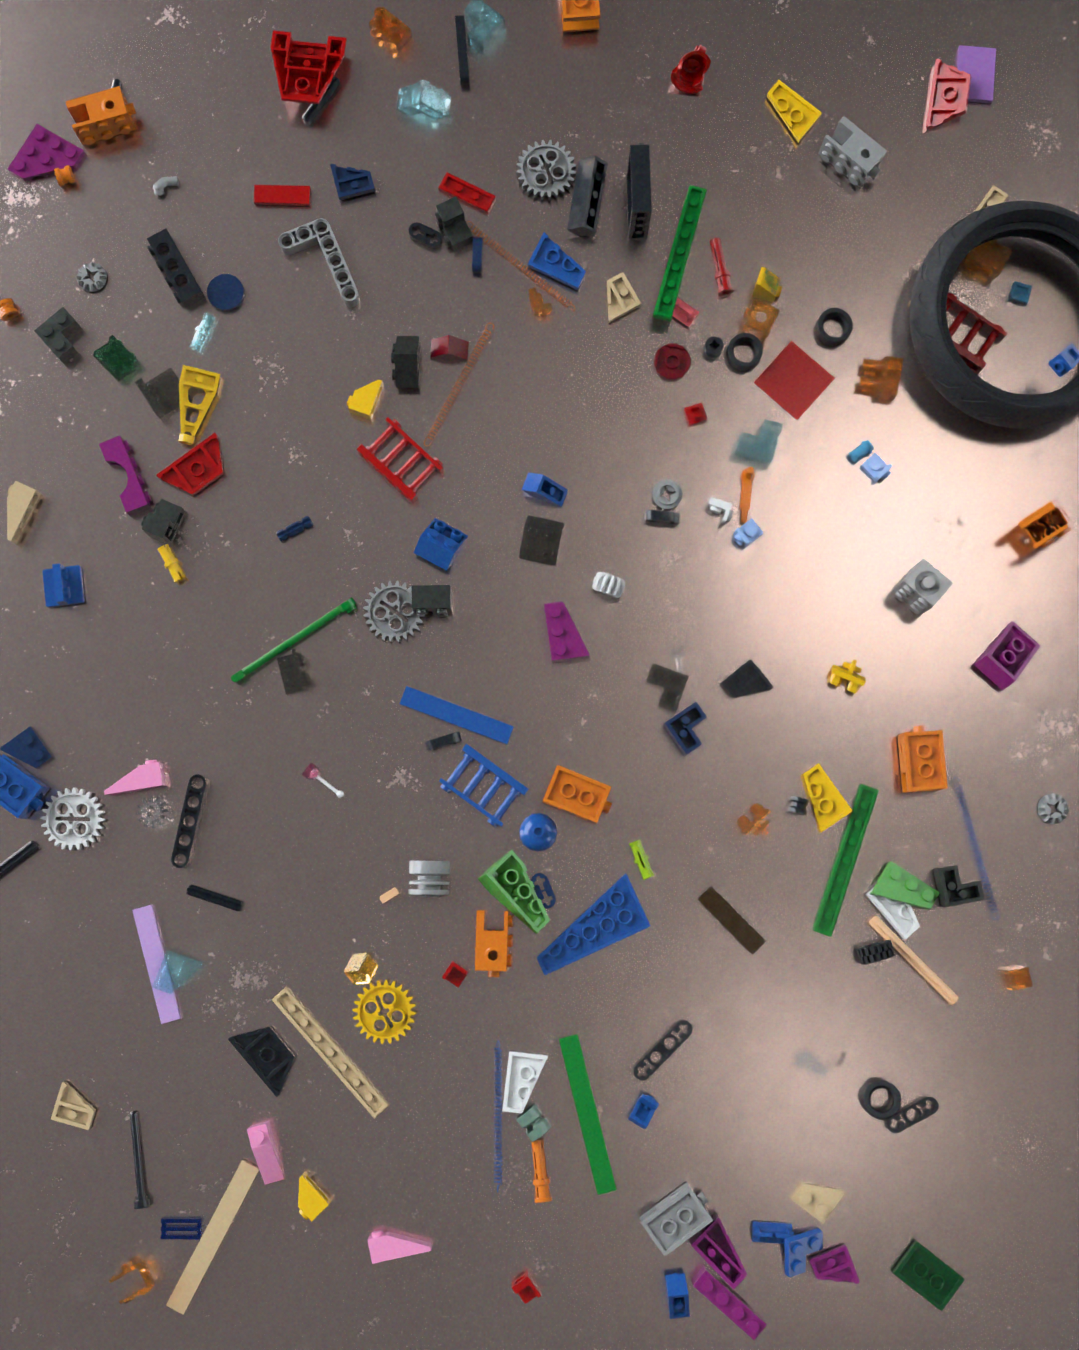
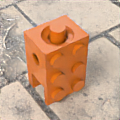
M560 0L563 32L600 29L599 0Z
M120 86L65 101L67 109L76 123L72 125V128L82 145H91L95 141L108 140L113 138V136L129 134L131 131L136 130L132 115L136 114L133 102L128 104Z
M1058 499L1018 522V525L1021 529H1025L1034 542V548L1040 547L1043 549L1055 541V536L1060 538L1072 531L1071 526L1074 523Z
M921 725L913 726V732H904L897 735L902 793L948 789L943 730L925 731V726Z
M557 765L543 798V803L597 824L601 812L608 813L611 808L612 802L607 801L611 786Z
M477 910L475 970L488 971V977H500V971H508L509 967L512 966L513 954H509V947L513 946V935H510V927L514 926V915H510V911H504V930H487V910Z

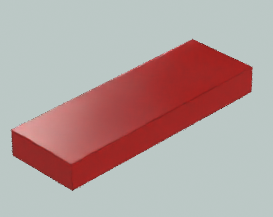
M446 172L438 187L439 191L451 197L456 196L458 200L486 214L489 213L496 200L495 195Z
M254 185L255 205L310 206V186Z

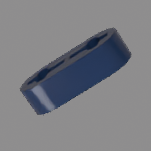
M473 237L472 272L482 273L483 237Z
M537 873L533 875L531 881L534 884L537 876L544 878L543 886L545 889L541 890L540 886L536 885L534 890L538 899H544L542 894L544 891H546L548 897L552 896L553 900L550 901V905L542 903L544 908H551L556 902L554 892L547 876L543 873Z

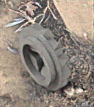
M91 262L83 264V267L78 269L76 278L82 289L88 292H95L105 285L107 274L99 263ZM88 272L95 274V282H93L90 278L87 279L89 277Z
M661 480L653 488L652 498L656 505L663 509H672L678 506L682 500V489L674 480ZM665 487L669 493H673V495H670L669 501L666 497L662 496L665 492Z
M1055 793L1043 796L1037 808L1040 818L1049 824L1061 823L1067 818L1068 811L1070 810L1067 804L1068 801L1062 795ZM1057 803L1056 808L1059 812L1051 814V808L1048 805H1055Z

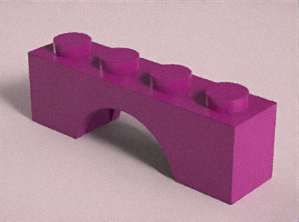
M119 435L100 443L99 446L105 461L109 465L120 466L127 472V486L119 495L126 513L131 517L150 509L151 505L149 502L152 499L149 492L143 488L145 481L142 475L137 473L136 468L138 464L134 456L131 457L129 453L131 446L128 440H124Z
M703 1265L692 1278V1285L753 1340L767 1326L764 1318L734 1295L706 1266Z

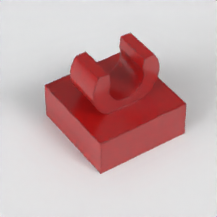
M702 402L684 407L683 410L689 427L707 422Z

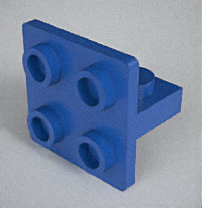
M60 563L52 564V569H44L42 571L47 607L85 602L80 565L64 567Z

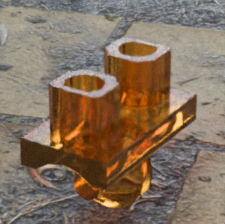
M756 802L749 808L756 816L752 821L744 814L736 820L743 835H747L755 826L757 829L753 834L756 837L761 832L764 835L769 833L766 827L771 823L767 819L762 824L760 822L771 813V810L768 807L764 808Z

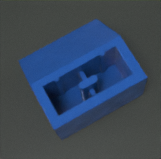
M434 518L420 535L414 553L447 571L455 561L468 535Z

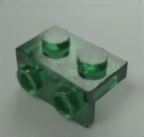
M113 335L109 337L108 343L93 353V356L118 382L136 371L138 362L136 356L129 352L123 343Z

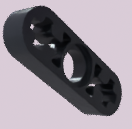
M924 1096L900 1109L891 1119L885 1120V1126L892 1133H900L935 1114L939 1109V1103L932 1096ZM927 1100L933 1102L934 1104L931 1105L932 1109H923L924 1114L922 1115L917 1105L923 1108L927 1105ZM909 1109L917 1111V1117L914 1120L907 1118V1111ZM900 1114H902L903 1119L907 1122L906 1124L903 1121L899 1122L896 1129L890 1127L892 1119L896 1121L902 1119L899 1116Z

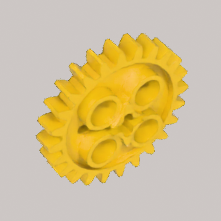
M386 979L382 985L381 981L377 980V986L371 982L369 983L370 990L364 987L363 991L365 994H357L361 1000L354 1001L358 1008H354L352 1011L357 1012L358 1015L353 1017V1019L359 1020V1023L355 1026H362L360 1034L367 1032L366 1039L373 1036L374 1043L378 1038H380L381 1044H384L385 1039L388 1040L389 1044L392 1043V1037L399 1041V1034L406 1036L404 1029L411 1030V1026L408 1023L415 1022L411 1015H416L417 1012L412 1011L411 1008L415 1007L416 1004H410V1000L414 997L406 996L409 990L407 989L403 992V984L398 986V988L395 987L396 981L389 985L388 979ZM386 993H391L394 996L393 1003L389 1004L384 1001ZM377 995L380 997L384 1009H389L387 1015L393 1024L392 1028L389 1026L385 1014H380L382 1008L376 999ZM368 1002L376 1004L375 1012L372 1013L367 1010L366 1005ZM394 1011H400L403 1014L401 1021L393 1019ZM376 1020L384 1021L385 1028L383 1030H378L375 1027Z

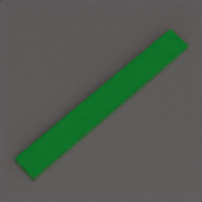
M693 185L688 187L653 312V318L671 322L707 189Z
M863 784L859 785L852 806L853 811L849 815L812 929L814 932L832 937L876 802L878 789Z
M578 1034L559 1038L597 1194L601 1195L616 1191Z

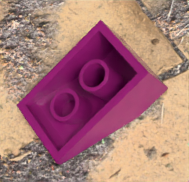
M1012 620L987 647L974 665L1003 691L1018 679L1040 648V645Z

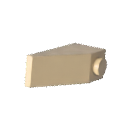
M17 481L9 487L7 497V540L16 545L41 495L37 490Z

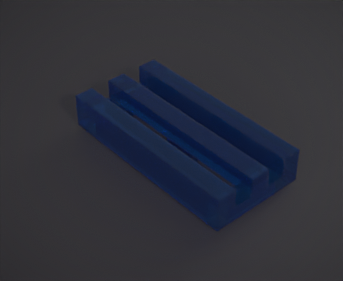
M202 1218L161 1219L160 1239L200 1240L202 1237ZM166 1223H197V1227L166 1226ZM166 1231H197V1234H166Z

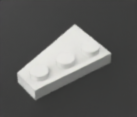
M873 888L866 893V896L903 940L907 939L920 927L911 905L871 895L870 893Z
M509 1051L502 1111L522 1114L548 1055Z

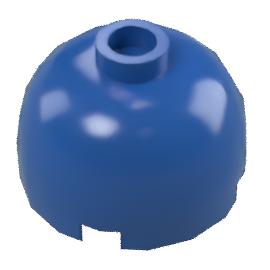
M542 813L527 816L519 829L523 845L529 850L536 852L545 851L550 848L556 841L558 834L554 820Z

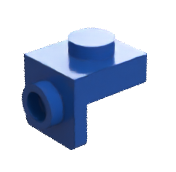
M642 1094L638 1098L628 1120L646 1129L660 1104L656 1102L654 1097Z

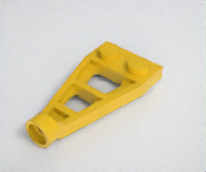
M183 365L179 380L181 434L179 435L178 442L186 445L194 444V436L216 395L220 374ZM189 388L204 390L205 397L201 404L197 405L189 402ZM187 408L199 411L196 422L186 421Z

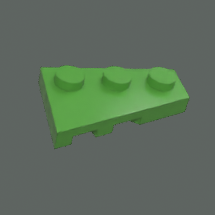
M889 861L870 894L929 910L932 908L940 892L894 862Z

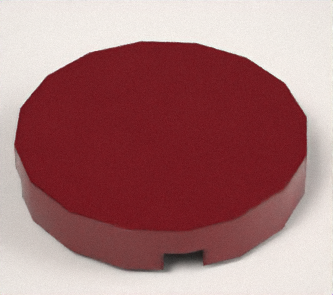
M668 343L657 350L654 357L656 373L668 381L682 379L688 373L691 366L690 354L683 346L677 343Z

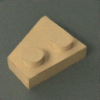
M624 272L607 280L609 323L641 306V302Z
M63 1081L51 1120L90 1130L96 1109L70 1084Z
M802 1182L791 1196V1200L824 1224L846 1192L841 1189Z

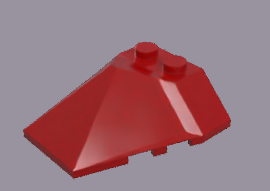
M273 30L270 47L281 100L319 104L345 56L347 38L328 36L327 44L293 41L291 32Z

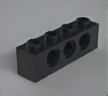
M167 228L147 238L150 244L147 248L152 257L156 255L159 261L156 264L161 272L165 271L167 274L165 280L170 288L174 287L176 290L173 294L178 303L182 302L186 308L203 299L205 296ZM164 251H169L168 255L161 256ZM178 266L176 271H170L172 267ZM182 282H187L185 287H179Z

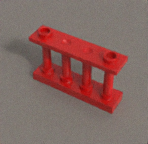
M948 293L946 312L950 307L959 313L949 327L951 338L965 318L974 323V326L961 344L955 341L953 343L966 365L979 374L987 364L983 357L996 339L1002 341L1007 332L1004 331L1002 326L993 324L957 300L954 294ZM983 329L990 335L978 353L973 354L968 351L967 347L979 330Z
M387 417L385 420L389 427L370 447H365L361 444L356 450L365 461L413 504L418 499L415 494L418 487L435 470L440 474L444 472L443 463L437 457L432 458L401 429L402 426L397 420H391ZM396 432L402 440L384 459H377L374 456L377 449ZM409 444L416 453L397 472L393 473L388 469L390 467L389 464ZM423 457L430 465L411 485L403 483V476Z

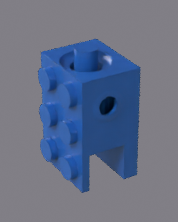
M5 754L0 755V805L17 818L27 819L33 810L37 812L44 804L41 800L50 787Z

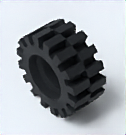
M891 940L876 942L856 949L861 965L879 962L895 956Z

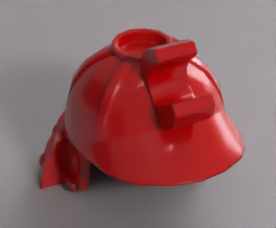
M696 45L694 51L686 53L679 61L678 66L675 69L673 68L671 81L679 91L692 94L703 90L701 84L711 64L709 56L705 53L707 48L704 46Z

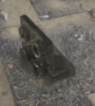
M172 368L167 369L147 383L142 378L135 382L159 419L179 407V379Z
M528 515L524 526L519 558L556 565L565 523Z
M291 649L292 654L277 658L286 695L309 690L308 685L311 684L309 674L304 671L303 667L306 666L305 657L296 649Z

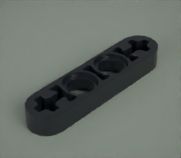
M464 15L455 16L460 85H470Z
M687 1020L678 1021L636 1063L633 1068L634 1076L641 1081L647 1080L689 1038L693 1031L692 1025ZM687 1024L688 1033L682 1032L679 1035L682 1039L678 1041L677 1037L671 1033L675 1031L677 1034L680 1031L679 1025L685 1026ZM669 1037L675 1040V1046L671 1049L666 1048L664 1045L665 1039ZM653 1052H659L662 1056L658 1063H654L650 1059ZM647 1059L654 1068L651 1070L648 1067L645 1070L647 1073L645 1076L642 1074L640 1076L637 1075L639 1073L638 1067L644 1068L647 1065L644 1061Z

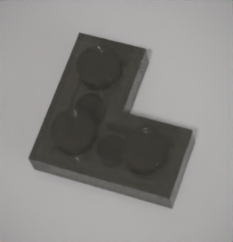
M655 663L652 664L646 682L664 688L658 704L659 707L677 712L689 675Z

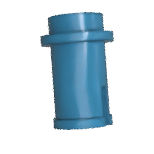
M862 441L859 447L849 452L850 458L856 463L868 453L871 454L874 447L870 441Z

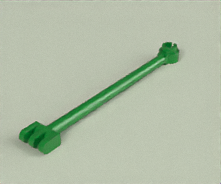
M353 597L346 600L323 617L232 675L231 680L233 682L240 681L344 611L347 614L357 608Z

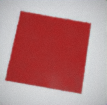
M791 341L754 383L798 420L835 377Z

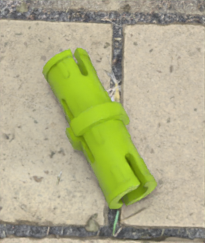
M641 840L629 843L636 859L634 862L638 864L643 880L655 876L648 861L650 858L648 855L646 856Z

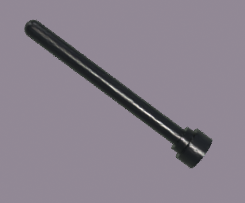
M132 1111L130 1113L137 1189L134 1209H143L150 1207V1198L145 1194L138 1113Z

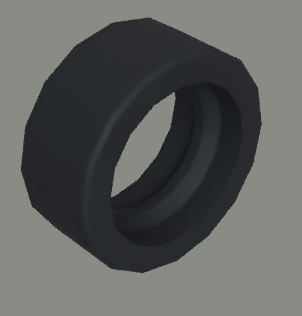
M840 308L825 310L820 315L816 324V334L819 340L829 346H838L844 343L849 338L853 329V321L850 315ZM837 317L844 322L845 331L841 336L832 337L825 333L823 324L827 318Z
M751 333L735 335L730 340L727 348L729 363L740 371H748L755 368L763 355V345L760 339ZM739 342H749L755 347L756 355L751 361L742 362L735 357L734 348Z
M875 1081L864 1092L863 1102L865 1109L875 1119H891L898 1113L901 1107L902 1099L900 1092L895 1085L888 1081ZM877 1089H887L892 1093L894 1105L889 1111L880 1112L871 1105V1095Z

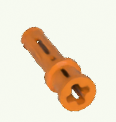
M535 1140L531 1142L535 1172L533 1185L535 1186L536 1198L534 1202L552 1201V1197H550L549 1193L550 1180L547 1178L544 1140Z

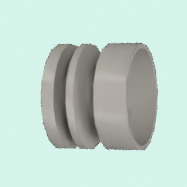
M409 861V874L417 875L418 879L409 881V884H417V889H408V894L418 897H441L450 894V890H441V885H450L449 881L441 880V876L450 874V861Z

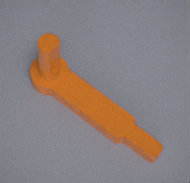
M753 467L744 469L740 475L742 486L739 509L741 510L740 523L742 524L747 522V515L750 509L752 482L755 478Z

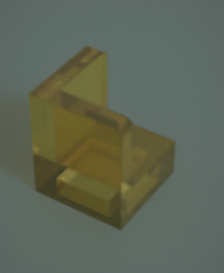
M369 953L353 954L344 973L353 985L369 984L377 964Z

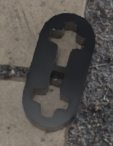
M418 222L410 225L409 236L413 241L433 250L440 248L442 236L438 231ZM420 229L421 234L414 235L413 230L417 231ZM437 237L438 242L434 241L431 243L430 238Z
M646 510L644 521L678 525L680 524L681 514L677 512Z
M455 732L426 741L427 752L460 743L462 738L460 732Z

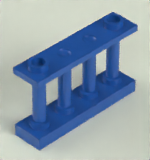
M466 743L462 749L465 752L463 760L447 781L440 778L439 782L442 783L440 787L448 793L453 791L489 818L487 822L495 828L498 825L502 827L504 824L499 821L514 799L521 794L525 796L529 789ZM475 760L480 763V769L461 793L453 785L468 764ZM491 771L496 775L495 781L480 802L476 804L468 797L483 776ZM506 782L511 786V792L492 816L484 808L499 787Z

